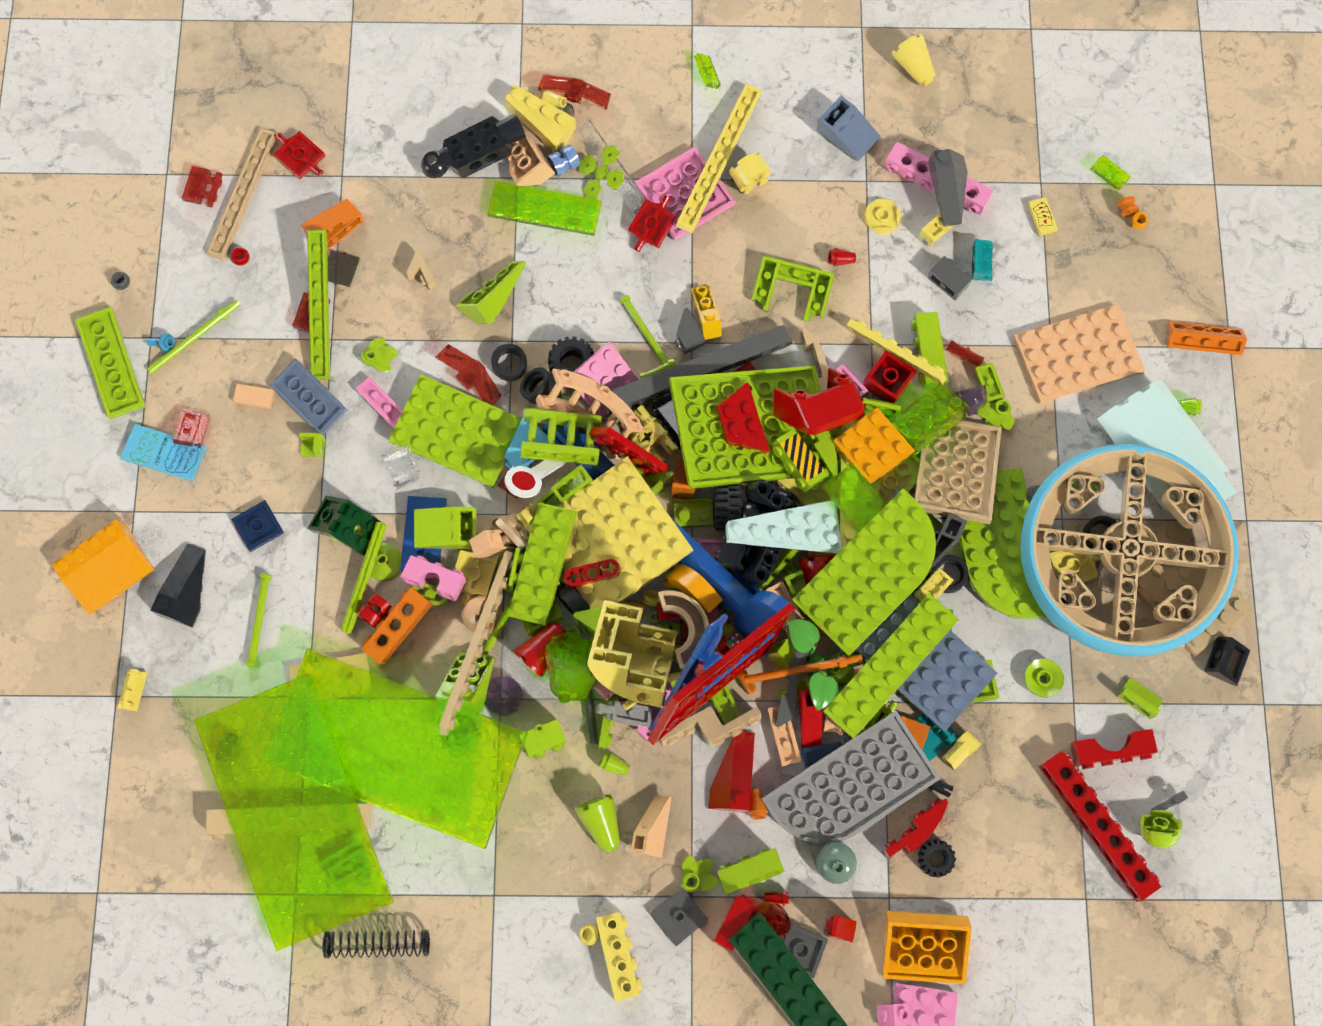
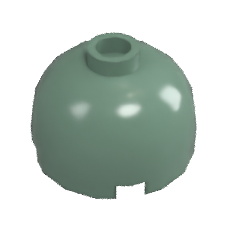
M831 842L825 844L820 852H818L816 866L824 880L832 884H842L853 877L857 867V860L849 846L842 842Z

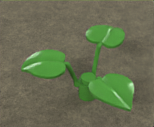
M800 619L786 623L790 643L793 648L800 653L809 652L806 658L807 664L822 662L843 655L848 657L841 648V652L826 657L819 653L813 654L816 649L814 644L820 639L816 626L809 621ZM854 651L850 656L859 654L856 651ZM863 662L849 664L847 666L856 667L861 665ZM817 670L812 671L817 673L813 674L809 680V691L816 710H821L831 704L839 694V687L834 678L827 677L826 672Z

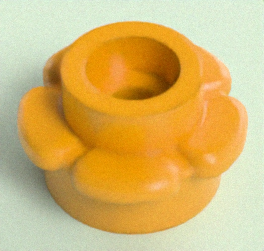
M1143 212L1135 213L1130 218L1132 227L1135 229L1146 228L1148 216Z

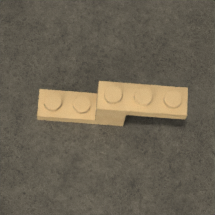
M709 706L684 720L660 741L663 746L667 744L670 746L675 744L679 740L678 738L683 735L689 736L696 731V728H699L709 747L713 745L717 747L723 744L726 738L741 734L742 729L748 726L750 728L756 726L760 722L761 712L756 707L722 726L714 710Z

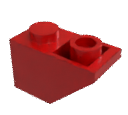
M837 915L830 916V919L826 920L824 932H827L826 937L852 943L857 921Z

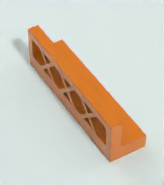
M1168 321L1167 325L1170 332L1167 341L1169 348L1242 355L1247 341L1243 329L1173 321Z

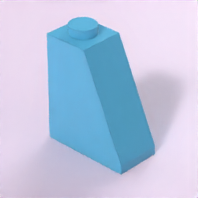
M524 416L504 456L506 460L505 466L508 470L516 466L529 467L537 460L520 458L522 441H528L529 422H524ZM537 426L535 442L547 443L548 436Z

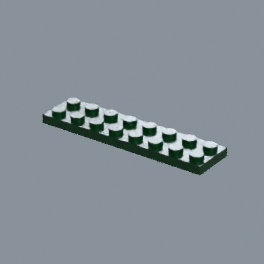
M757 912L727 939L794 1026H848L760 912Z

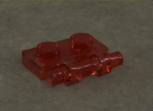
M192 166L182 200L201 205L204 198L207 199L206 206L212 208L214 202L218 199L217 192L222 186L223 174L216 172L215 177H211L210 169ZM207 184L212 185L210 192L206 191Z

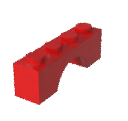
M1153 729L1135 731L1128 734L1125 745L1119 751H1110L1101 747L1095 738L1074 741L1070 744L1075 767L1082 766V770L1094 768V764L1101 763L1102 767L1114 765L1113 761L1118 760L1121 761V764L1133 762V758L1140 757V760L1152 759V755L1158 753Z

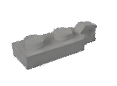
M616 700L608 701V705L599 704L596 706V713L606 715V720L650 728L652 707L635 704L630 709L625 710L622 706L625 702Z

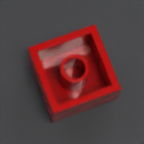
M886 350L864 379L863 385L868 391L884 402L896 404L914 379L917 370Z

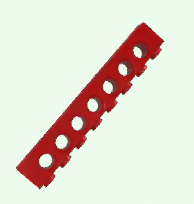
M1063 751L1058 752L1039 765V768L1136 902L1145 900L1161 888L1158 876L1148 869L1145 858L1140 854L1138 855L1134 850L1133 842L1121 832L1122 827L1116 820L1113 821L1110 817L1109 809L1097 799L1096 791L1086 784L1083 773L1075 769L1072 764V758ZM1061 769H1064V770L1067 771V773H1068V778H1067V779H1064V778L1061 777V775H1060V770H1061ZM1073 786H1077L1080 789L1079 796L1073 793ZM1086 802L1092 806L1091 813L1085 810ZM1098 819L1102 820L1105 824L1103 830L1097 826ZM1111 836L1117 840L1116 847H1113L1109 842ZM1124 853L1129 856L1128 864L1122 861ZM1136 871H1139L1142 875L1140 882L1135 879L1134 874Z

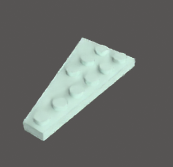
M836 500L728 521L726 524L727 542L838 554L842 547Z

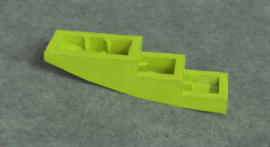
M580 465L551 487L552 490L537 501L538 503L558 507L590 484L593 479L585 468Z

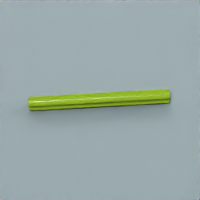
M376 522L341 627L342 632L352 633L357 612L360 609L387 527L385 523Z

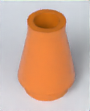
M762 789L751 790L750 811L748 814L752 820L767 818L768 810L761 799L763 797Z

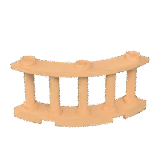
M553 369L552 374L556 384L549 395H538L535 399L539 410L578 414H595L601 403H603L612 413L606 423L601 421L600 427L612 428L618 418L624 426L621 435L626 438L631 432H643L644 430L639 418L630 407L607 386L565 369ZM563 386L575 389L569 400L557 398ZM583 392L595 398L588 411L576 405ZM600 445L608 459L624 458L620 454L616 455L608 450L609 447L606 445Z

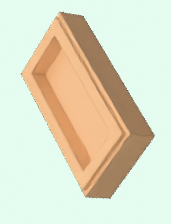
M237 384L233 402L235 404L271 409L275 391Z

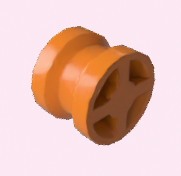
M1134 196L1125 197L1117 202L1118 208L1122 211L1121 215L1123 218L1133 216L1139 212V207L1135 205L1136 200Z

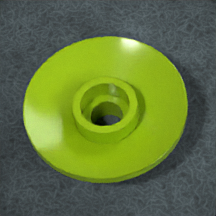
M381 543L371 573L372 578L386 581L394 578L400 572L402 555L397 547L389 543ZM381 557L386 558L384 563L379 562Z
M1037 659L1030 663L1025 671L1024 679L1026 686L1031 693L1038 697L1049 698L1055 696L1064 685L1063 671L1052 660ZM1040 676L1045 677V683H1042L1040 681Z

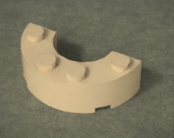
M661 591L657 595L662 612L680 616L688 628L686 642L682 647L674 651L679 670H683L704 631L709 626L708 619L700 604L691 597L678 591Z

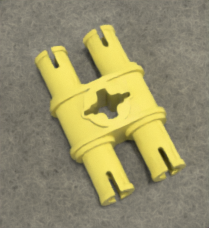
M641 405L634 411V414L644 424L643 432H631L629 434L631 441L665 463L666 459L656 450V446L660 443L669 455L674 454L679 447L669 437V431L665 430L658 422V419L652 417L644 406Z

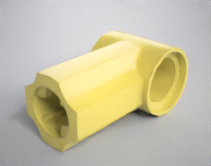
M966 730L941 757L944 763L953 770L968 755L971 756L982 745L969 730Z

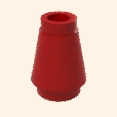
M837 248L829 250V265L840 266L851 263L855 264L856 262L855 252Z

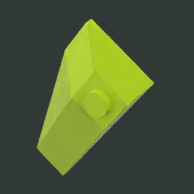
M513 261L496 273L495 279L482 283L483 288L476 293L471 291L456 305V308L477 324L488 325L494 322L495 317L501 312L526 265L525 261Z

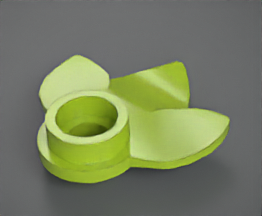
M376 338L369 343L367 349L363 350L361 360L365 365L373 366L379 372L391 371L389 362L397 357L398 351L391 346H385L384 338Z
M999 399L994 403H985L977 412L978 416L986 419L985 425L1002 426L1008 431L1014 425V418L1010 413L1011 405L1007 400ZM998 407H1003L1004 411H999Z
M689 855L683 861L682 871L684 875L681 879V885L685 891L695 892L698 889L709 891L718 885L719 879L710 875L712 873L713 860L711 858H704L696 862ZM689 878L695 880L693 886L688 885L687 880Z

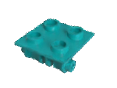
M924 714L915 720L930 726L922 750L929 761L959 737L951 726L943 732Z

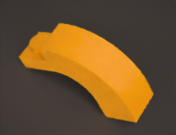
M678 564L666 575V579L663 581L667 588L679 589L687 596L696 600L705 613L712 611L722 601V598L700 574L684 564Z

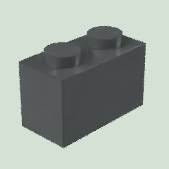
M945 256L930 270L927 277L955 301L969 287L973 279L967 271L961 270L952 259H948Z

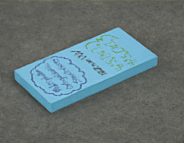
M134 424L120 459L193 482L207 447Z

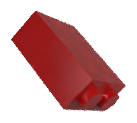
M743 894L740 897L737 895L734 898L712 942L730 952L733 951L734 948L727 939L749 920L756 906L752 904L753 899Z

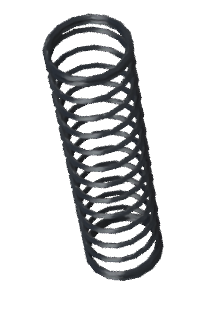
M428 929L424 930V932L421 930V943L417 955L415 930H413V943L409 955L407 930H405L404 949L401 955L399 931L397 930L396 949L393 955L391 950V931L389 930L388 949L386 955H384L383 931L381 930L380 948L378 955H376L374 946L375 931L373 930L372 948L368 956L366 947L367 931H364V948L360 956L358 949L359 932L356 931V948L352 956L350 950L351 932L348 931V948L344 956L342 951L343 933L340 931V948L336 956L334 952V931H332V934L329 931H325L322 952L324 958H330L332 953L335 958H338L340 952L343 958L347 957L348 952L351 958L355 957L356 952L360 958L363 957L364 952L368 958L371 957L373 952L375 957L378 958L381 952L383 957H387L389 951L391 956L395 957L397 950L399 956L403 957L406 949L408 957H411L414 949L417 957H419L421 950L424 957H428L430 934Z

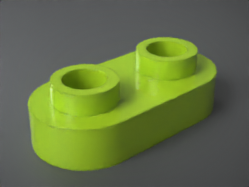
M424 583L422 589L411 586L417 591L423 590V596L433 603L432 606L442 607L449 600L444 597L441 600H436V596L439 595L436 590L438 586Z

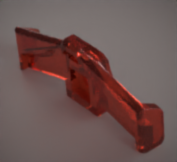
M543 74L538 86V91L543 89L565 92L564 97L570 102L581 104L582 98H585L603 106L605 110L608 108L611 93L577 78Z
M449 344L435 356V359L459 372L455 379L468 391L475 387L483 402L494 406L500 400L502 395L487 373L485 366L479 360L473 359Z

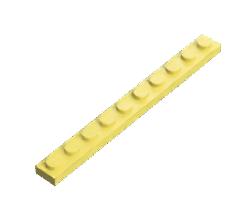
M748 84L745 85L676 223V227L693 234L761 96L762 90Z

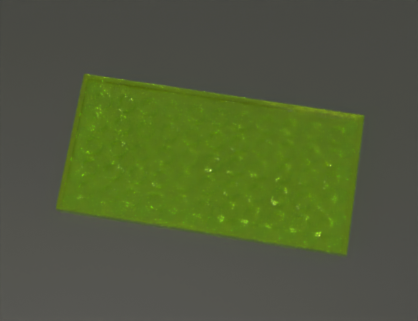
M306 649L265 762L486 849L528 732L462 707L460 712H456L455 718L457 720L454 729L449 731L448 736L442 735L439 732V724L448 701L317 651Z
M310 674L303 675L194 719L276 952L394 903Z

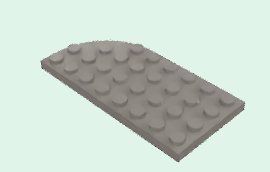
M895 710L761 799L777 823L793 836L816 844L841 842L858 834L941 778Z

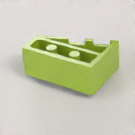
M768 848L762 849L757 852V856L752 858L749 855L738 859L739 863L731 865L729 862L719 866L720 870L716 873L725 896L785 872L776 848L771 850Z

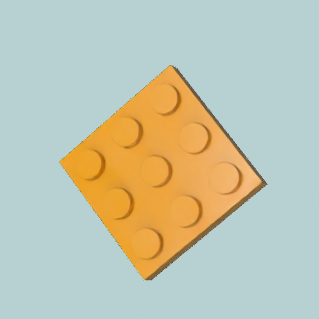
M878 407L833 440L835 447L869 487L915 451Z

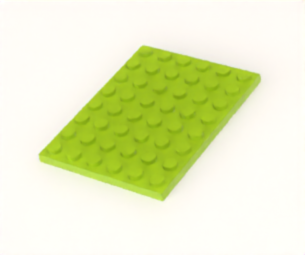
M815 365L670 377L669 385L689 489L753 483L759 480L772 481L793 478L791 473L785 470L784 463L774 454L771 447L776 439L794 429L791 425L773 416L774 388L777 387L789 394L796 390H805L810 395L820 392ZM745 383H749L770 450L766 454L760 450L752 448L748 450L741 446L727 444L716 411L720 403ZM795 428L810 449L812 444L807 441L805 433Z

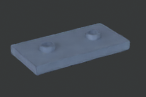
M296 358L270 385L317 433H322L323 436L348 410Z

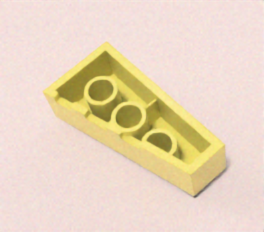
M515 84L505 97L507 110L511 114L516 113L521 123H524L533 134L537 135L541 142L548 146L553 153L556 151L560 153V149L565 146L576 130L575 118Z

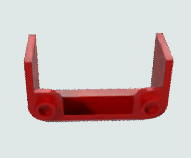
M832 368L828 369L827 389L810 395L805 390H796L789 394L777 387L774 388L773 416L805 434L817 435L865 415V406L853 379L849 375L842 374Z

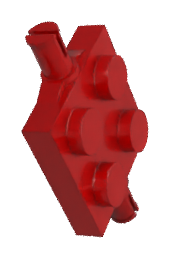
M300 130L288 139L282 133L276 135L275 138L282 145L274 153V157L299 180L310 171H313L318 177L323 174L324 171L317 164L326 157L325 153Z
M664 194L660 203H654L645 198L628 228V231L635 234L638 238L633 248L636 251L640 252L645 243L652 244L658 249L660 248L677 216L665 208L671 199L669 196Z

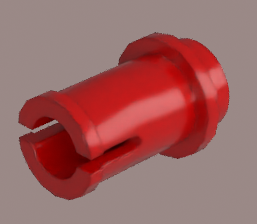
M785 890L783 892L764 891V904H783L785 906V904H789V892H785Z

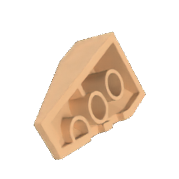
M521 123L527 137L513 143L512 154L507 157L510 163L509 173L517 186L542 184L554 175L555 172Z

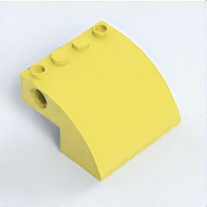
M604 600L587 663L590 671L603 686L619 696L634 702L662 708L678 631L641 624L643 608Z

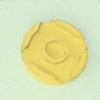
M884 198L872 201L867 206L864 215L865 224L868 228L879 234L894 231L899 225L901 218L899 207L893 204L891 200Z

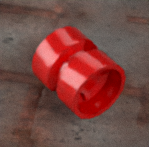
M374 592L368 599V605H363L357 612V615L375 629L378 623L383 620L382 618L389 615L388 611L392 606ZM375 606L380 609L379 613L373 610Z

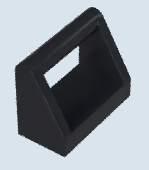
M1219 636L1215 640L1204 672L1233 686H1238L1250 654V649L1233 637ZM1235 649L1241 652L1231 677L1226 673V669Z

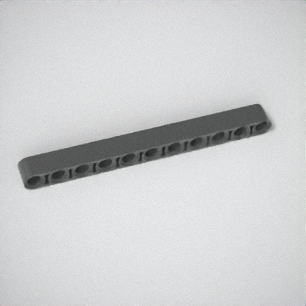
M781 325L611 391L631 408L671 392L669 385L670 377L722 373L790 346L793 341L785 325ZM604 405L608 415H611L612 411Z

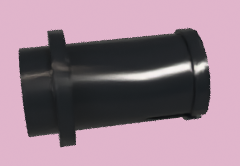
M938 780L928 788L929 791H936L949 798L951 793L944 790V788L953 791L954 786Z

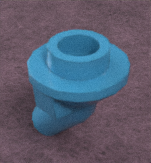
M169 333L161 334L159 339H147V346H160V350L165 352L170 351L175 345L174 338Z

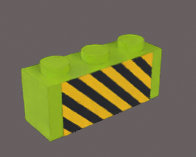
M795 428L776 439L771 445L774 454L781 459L785 470L791 473L796 485L804 493L828 476Z

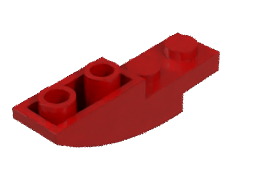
M938 798L929 804L931 809L926 812L922 809L913 815L915 820L910 823L915 830L909 828L901 834L903 836L902 839L897 842L893 839L885 845L887 849L883 851L885 857L888 859L903 848L907 854H910L921 846L940 823L948 805V800L940 801Z

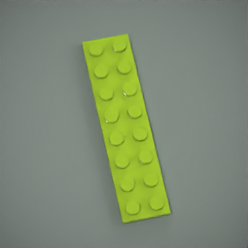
M928 593L823 712L854 739L959 619Z

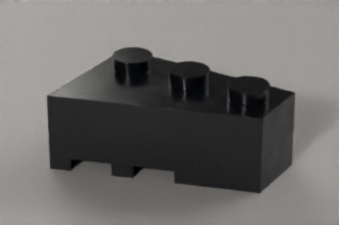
M669 392L653 402V409L651 411L655 418L661 420L663 423L662 427L669 431L673 442L681 450L672 395Z

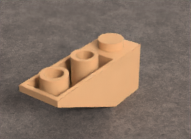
M485 530L469 540L475 558L498 556L504 554L505 551L515 552L516 547L519 548L502 530Z
M655 795L634 831L631 853L662 858L672 797Z

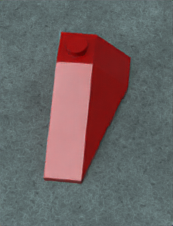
M742 732L732 737L711 785L708 809L742 813L750 811L755 733Z

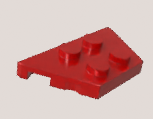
M745 383L720 403L716 411L727 444L741 446L748 450H751V448L760 450L766 454L770 450L749 383Z

